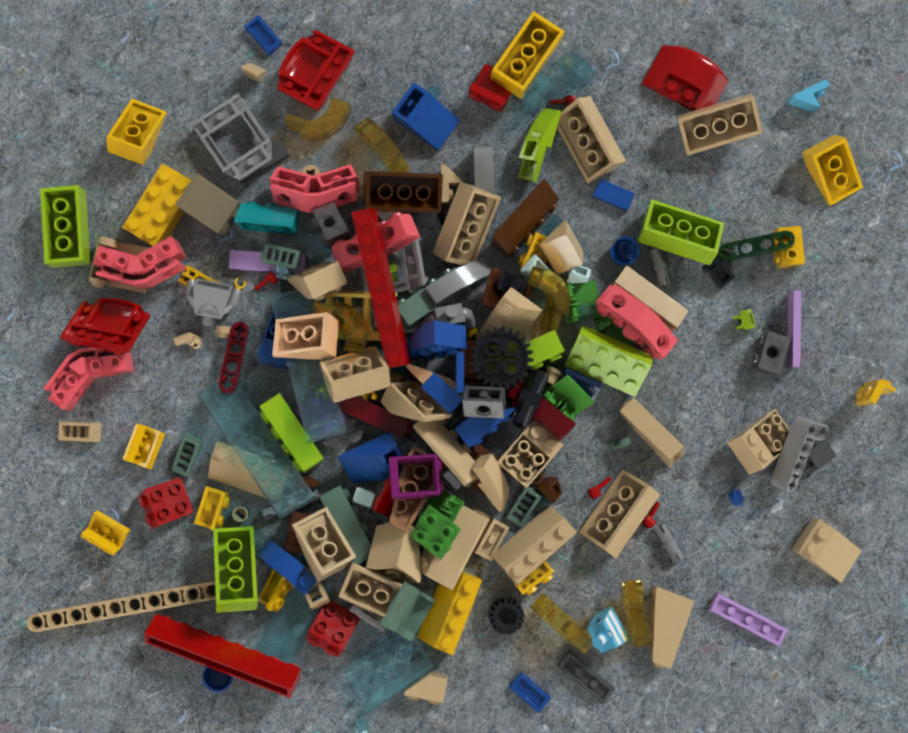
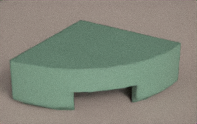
M624 437L610 443L608 446L610 451H615L631 444L629 437Z

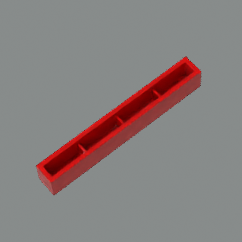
M367 208L351 212L385 362L389 369L410 364L411 360L377 211L374 208Z
M155 614L144 632L146 644L290 699L301 678V668L293 663H285L275 656L269 657L262 654L259 650H251L240 643L227 641L222 636H214L203 629H195L185 622L179 623L166 615Z

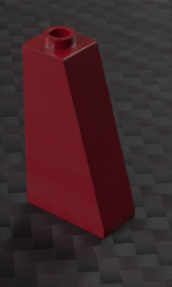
M518 382L516 388L511 384L509 390H505L508 393L505 396L506 400L515 409H517L521 391L527 386L524 383ZM542 398L538 410L534 412L530 421L532 422L535 419L559 441L576 425L573 420L544 398Z
M358 396L341 401L338 407L339 410L388 433L392 432L393 435L403 440L405 436L409 438L413 429L410 426L411 421L392 414Z

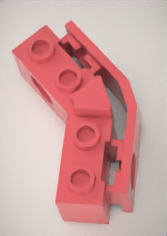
M351 164L314 176L278 166L269 178L273 203L308 213H313L312 210L332 202L335 203L336 207L355 202L359 193L358 176Z
M398 212L391 215L390 220L379 223L387 257L420 238L410 214ZM357 235L352 236L350 240L345 241L342 239L334 243L331 252L335 261L339 262L342 271L346 273L363 266ZM355 250L357 254H350L349 251Z
M170 236L136 256L98 246L93 264L101 268L100 272L96 271L95 275L105 280L138 289L153 288L185 270V265L180 261L187 257L179 242ZM112 270L119 271L120 275L116 273L112 274L109 272ZM151 274L145 279L128 280V276L137 278L138 275Z
M610 284L596 301L597 312L601 316H607L613 320V324L618 328L623 327L622 335L626 339L633 340L634 343L643 348V352L652 355L653 358L662 360L678 342L677 338L654 311L618 285L612 286Z
M94 347L77 349L65 358L43 389L52 392L48 398L51 402L63 410L72 411L94 379L134 372L131 353H114V355L102 356V354L113 353L114 351ZM95 354V356L86 357L87 355Z

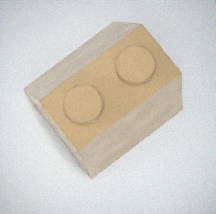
M389 522L377 525L366 569L400 584L404 582L420 583L419 543L410 537L415 527L411 525L407 533H404Z

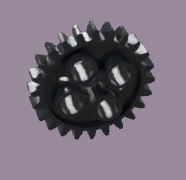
M502 326L501 331L494 327L493 333L488 329L486 330L487 336L479 334L481 341L474 340L477 347H471V351L475 354L469 355V358L474 360L470 363V366L476 367L472 371L473 374L479 373L477 381L482 378L484 379L483 386L489 382L491 383L490 387L495 385L497 387L505 386L506 390H509V384L516 388V381L524 382L521 376H529L525 370H532L528 363L533 362L534 359L528 356L533 354V351L527 350L531 344L523 343L526 337L519 338V331L512 334V328L505 332L504 326ZM488 344H495L498 350L490 353L486 348ZM514 345L517 348V352L510 354L507 352L506 347ZM500 354H503V358H519V361L505 359L503 363H499V359H484V356L497 358ZM486 364H495L496 371L488 372L485 369ZM506 365H514L516 372L513 374L507 373L505 370Z

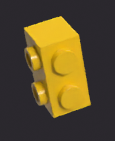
M801 226L778 227L774 230L773 233L790 231L795 237V244L791 249L773 253V261L776 263V268L800 267L805 264ZM784 236L782 241H777L776 237L774 238L775 247H779L778 242H784L787 245L789 244L788 241L792 239Z

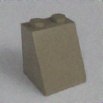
M196 173L175 205L184 214L223 237L224 234H228L231 230V223L235 219L241 203Z

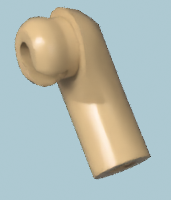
M191 332L173 338L177 347L188 344L193 349H199L202 345L201 338Z

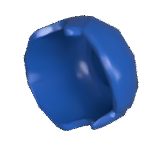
M630 236L616 239L613 246L610 247L611 259L615 264L621 266L634 263L641 253L640 244L635 238Z
M205 667L202 673L204 686L216 693L223 692L229 688L234 679L233 676L209 667Z

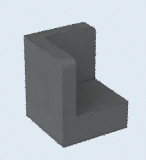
M823 440L811 448L807 463L811 469H818L837 455L828 442Z

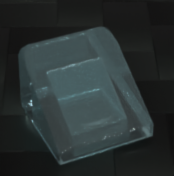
M552 215L541 229L550 235L563 220L559 216Z

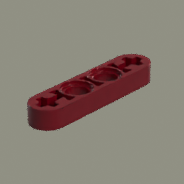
M236 322L232 325L218 382L220 391L226 395L234 393L238 385L249 337V329L244 322ZM240 327H242L244 332H241L240 340H238V334L236 330H239ZM233 345H240L241 351L239 353H232L231 347ZM234 362L237 364V369L235 371H228L226 369L227 365ZM228 375L231 376L230 383L233 386H229L228 389H225V386L223 384L227 383Z

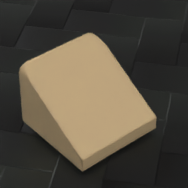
M252 63L242 66L244 75L257 82H262L267 73L265 69Z

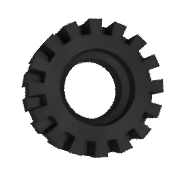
M502 597L491 605L489 611L490 624L500 634H514L524 623L523 609L515 599ZM504 608H509L514 612V618L510 623H503L499 619V613Z

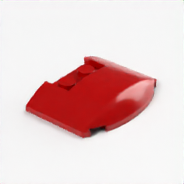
M318 30L312 31L314 35L307 38L302 37L287 53L279 71L278 90L319 111L327 102L328 96L344 71L349 67L355 50Z
M663 45L642 85L690 111H695L716 104L729 80L725 77L720 67L705 55L683 46Z
M97 298V302L89 305L86 300L81 303L60 337L64 341L81 348L84 345L114 351L115 354H125L130 352L149 320L150 314L148 312L145 313L141 306L123 299Z

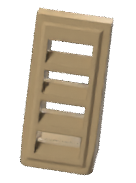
M59 421L58 441L100 442L101 423ZM68 426H70V429H69V437H67V427H68ZM85 426V433L83 437V427Z
M309 566L305 567V569L312 573ZM316 581L305 595L308 605L312 610L330 602L321 581ZM319 588V591L310 595V591ZM322 595V598L313 602V599Z

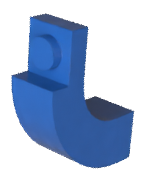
M269 540L255 553V556L261 562L280 574L303 595H306L317 581L315 576L305 569L300 562Z

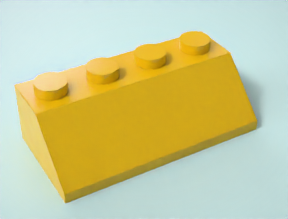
M462 571L453 590L438 583L433 596L436 600L424 619L417 638L438 650L453 655L480 588L482 578Z

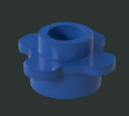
M733 487L732 491L728 493L735 507L738 505L743 506L742 501L745 500L740 490L736 491Z

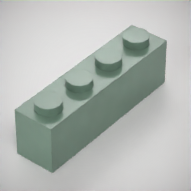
M455 267L452 270L450 268L446 269L444 272L441 273V276L443 277L449 274L450 272L458 269V267ZM435 278L431 279L426 283V287L437 280ZM469 286L436 305L425 288L422 290L420 288L416 289L410 294V298L407 300L403 298L397 302L403 327L407 331L427 317L433 309L443 307L465 292Z
M340 485L319 496L324 507L328 508L356 555L353 563L358 565L368 560L373 539H369L367 535L369 529L366 523H361L358 517L360 512L356 504L352 505L349 500L351 494L348 488H343Z

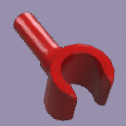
M568 95L563 99H552L550 103H567V106H569L576 100V97Z
M269 272L265 279L254 287L257 291L269 281L273 285L276 284L280 276L276 272Z
M609 476L600 484L588 490L591 499L601 496L599 489L612 480Z
M659 502L654 504L651 512L642 521L647 529L652 528L656 524L652 517L660 505Z

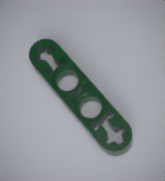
M781 231L722 244L718 254L726 262L784 251L794 246L795 237L790 231ZM784 236L792 239L788 241L789 244L787 245L784 242H778L779 247H775L774 238L776 237L777 241H782ZM763 240H770L772 242L769 249L761 247ZM744 244L752 245L751 252L743 253L741 251ZM735 246H738V251L740 255H737L736 251L731 252L729 257H726V255L722 253L725 252L726 248H729L730 251L736 250Z

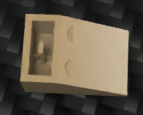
M773 409L738 433L727 444L750 475L767 467L781 454L790 429L776 409Z
M534 419L497 462L527 488L562 448L563 444Z

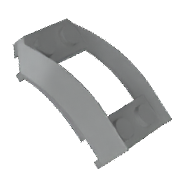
M239 93L191 123L224 174L241 181L272 161V142ZM242 116L260 144L229 164L211 138V135Z
M421 238L400 249L405 281L393 284L396 293L425 286L429 279L425 277L419 244L422 241ZM355 250L349 251L350 254H357ZM364 266L346 272L348 291L369 292Z

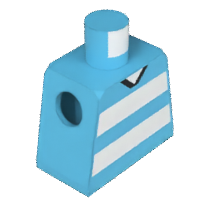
M612 606L596 612L587 627L592 637V645L600 653L614 649L630 640Z

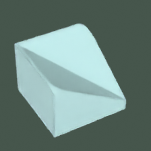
M581 265L571 269L566 283L588 282L591 269Z
M357 487L353 501L371 508L377 493Z

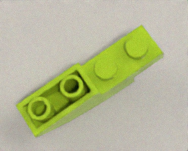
M544 108L532 124L519 155V158L522 159L518 179L537 183L546 148L552 147L562 111Z

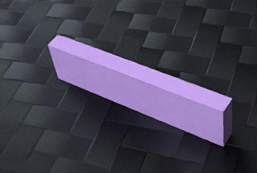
M230 250L229 270L297 274L306 269V254H302L296 272L260 262L262 252ZM268 252L266 259H270L272 252ZM276 253L274 261H277L279 253ZM283 253L281 262L284 263L287 253ZM290 255L288 264H291L294 255Z
M801 291L788 293L787 337L791 338L787 351V369L800 367Z
M717 592L708 608L711 612L779 647L788 630Z

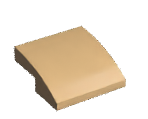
M473 507L472 510L489 519L473 552L492 561L491 555L498 550L510 527Z

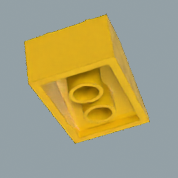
M131 99L106 136L108 152L144 165L153 150L167 112Z
M834 134L801 152L808 171L828 205L831 206L863 188L846 137Z

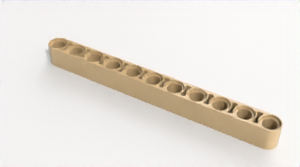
M215 580L42 611L28 618L27 627L32 632H40L214 600L216 598L210 592V586L215 585ZM192 588L198 591L197 598L191 596L190 591ZM172 592L178 594L179 600L177 602L172 600ZM154 595L159 598L158 605H155L152 602V597ZM134 599L139 601V609L133 606ZM114 603L120 605L119 612L114 610ZM96 606L101 610L100 616L94 612ZM76 610L81 612L80 619H77L75 616ZM57 613L60 614L62 618L61 623H59L56 620ZM37 617H39L42 620L41 626H39L36 622Z

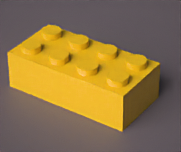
M533 11L492 69L490 79L522 99L561 43L565 31Z
M162 163L122 228L152 247L169 238L184 215L175 204L191 182V179Z

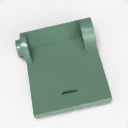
M404 582L396 597L391 600L389 609L380 625L413 641L436 600L433 598L434 594L425 588L422 592Z

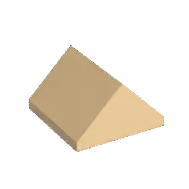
M564 220L539 244L555 273L558 275L583 265V249L568 222Z

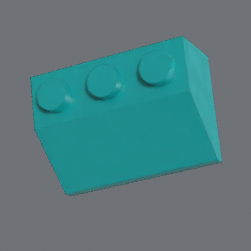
M247 201V204H240L234 221L242 230L298 235L300 212L297 209L286 206L277 207L273 203H266L264 206L258 205L257 202Z

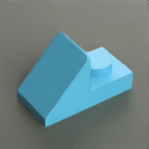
M825 79L794 94L788 100V103L814 113L820 108L817 98L823 96L825 90L830 86L828 80Z

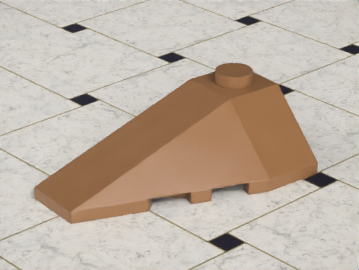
M413 446L408 456L428 454ZM431 463L403 465L399 479L400 493L433 490ZM442 463V471H439V479L447 468L444 463ZM428 498L394 500L389 523L402 532L407 533Z

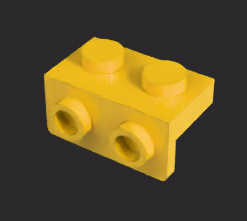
M535 231L533 235L528 236L525 244L528 246L526 252H522L518 260L520 269L535 254L546 264L548 259L539 244L547 236Z
M885 379L864 382L863 386L856 392L855 396L857 398L854 403L860 406L876 404L880 395L894 393L896 388L891 386L892 383Z
M136 424L125 450L123 460L152 470L165 433L145 425Z
M206 486L194 524L209 528L212 531L213 529L221 528L225 518L222 516L224 509H227L230 503L229 492Z
M97 510L93 513L87 529L81 533L80 537L113 556L123 547L130 529Z
M545 561L516 587L522 595L526 593L529 596L537 590L536 585L541 581L545 584L553 578L551 574L555 571Z
M272 570L258 598V602L265 605L268 611L279 612L293 585L276 571Z

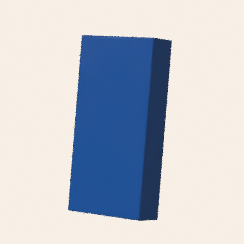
M259 15L244 26L268 56L283 45L281 40Z
M600 179L593 197L627 212L635 193Z
M457 352L456 393L464 394L465 354L464 352Z
M435 373L421 386L426 393L450 414L463 400L459 394Z
M522 671L509 685L512 691L538 713L551 699L550 695Z

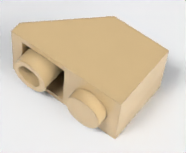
M427 672L408 685L404 695L414 701L425 699L428 703L438 705L439 702L443 703L448 675Z

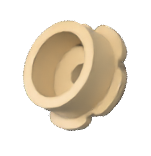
M216 326L214 333H218V337L229 338L231 327Z

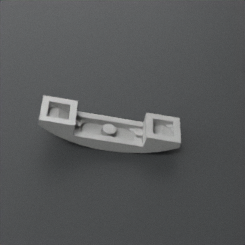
M485 257L475 260L443 276L427 286L425 290L436 305L475 282L488 278L491 266Z

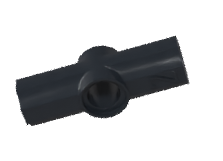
M533 370L526 388H523L521 391L517 409L511 420V423L520 429L528 428L534 412L538 410L541 404L542 394L549 380V376L545 372Z

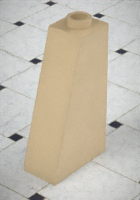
M635 398L631 401L627 400L621 405L620 415L671 468L684 455V446Z
M654 585L652 588L649 659L654 663L653 666L664 670L665 667L671 669L694 601Z

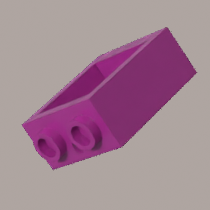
M437 454L389 457L391 500L440 496V491L444 490L443 479H439L442 463L441 459L438 460ZM431 463L433 490L400 493L398 465Z

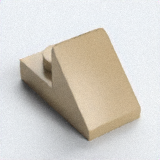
M441 164V174H443L442 206H449V200H453V189H449V187H458L459 183L463 181L445 164Z

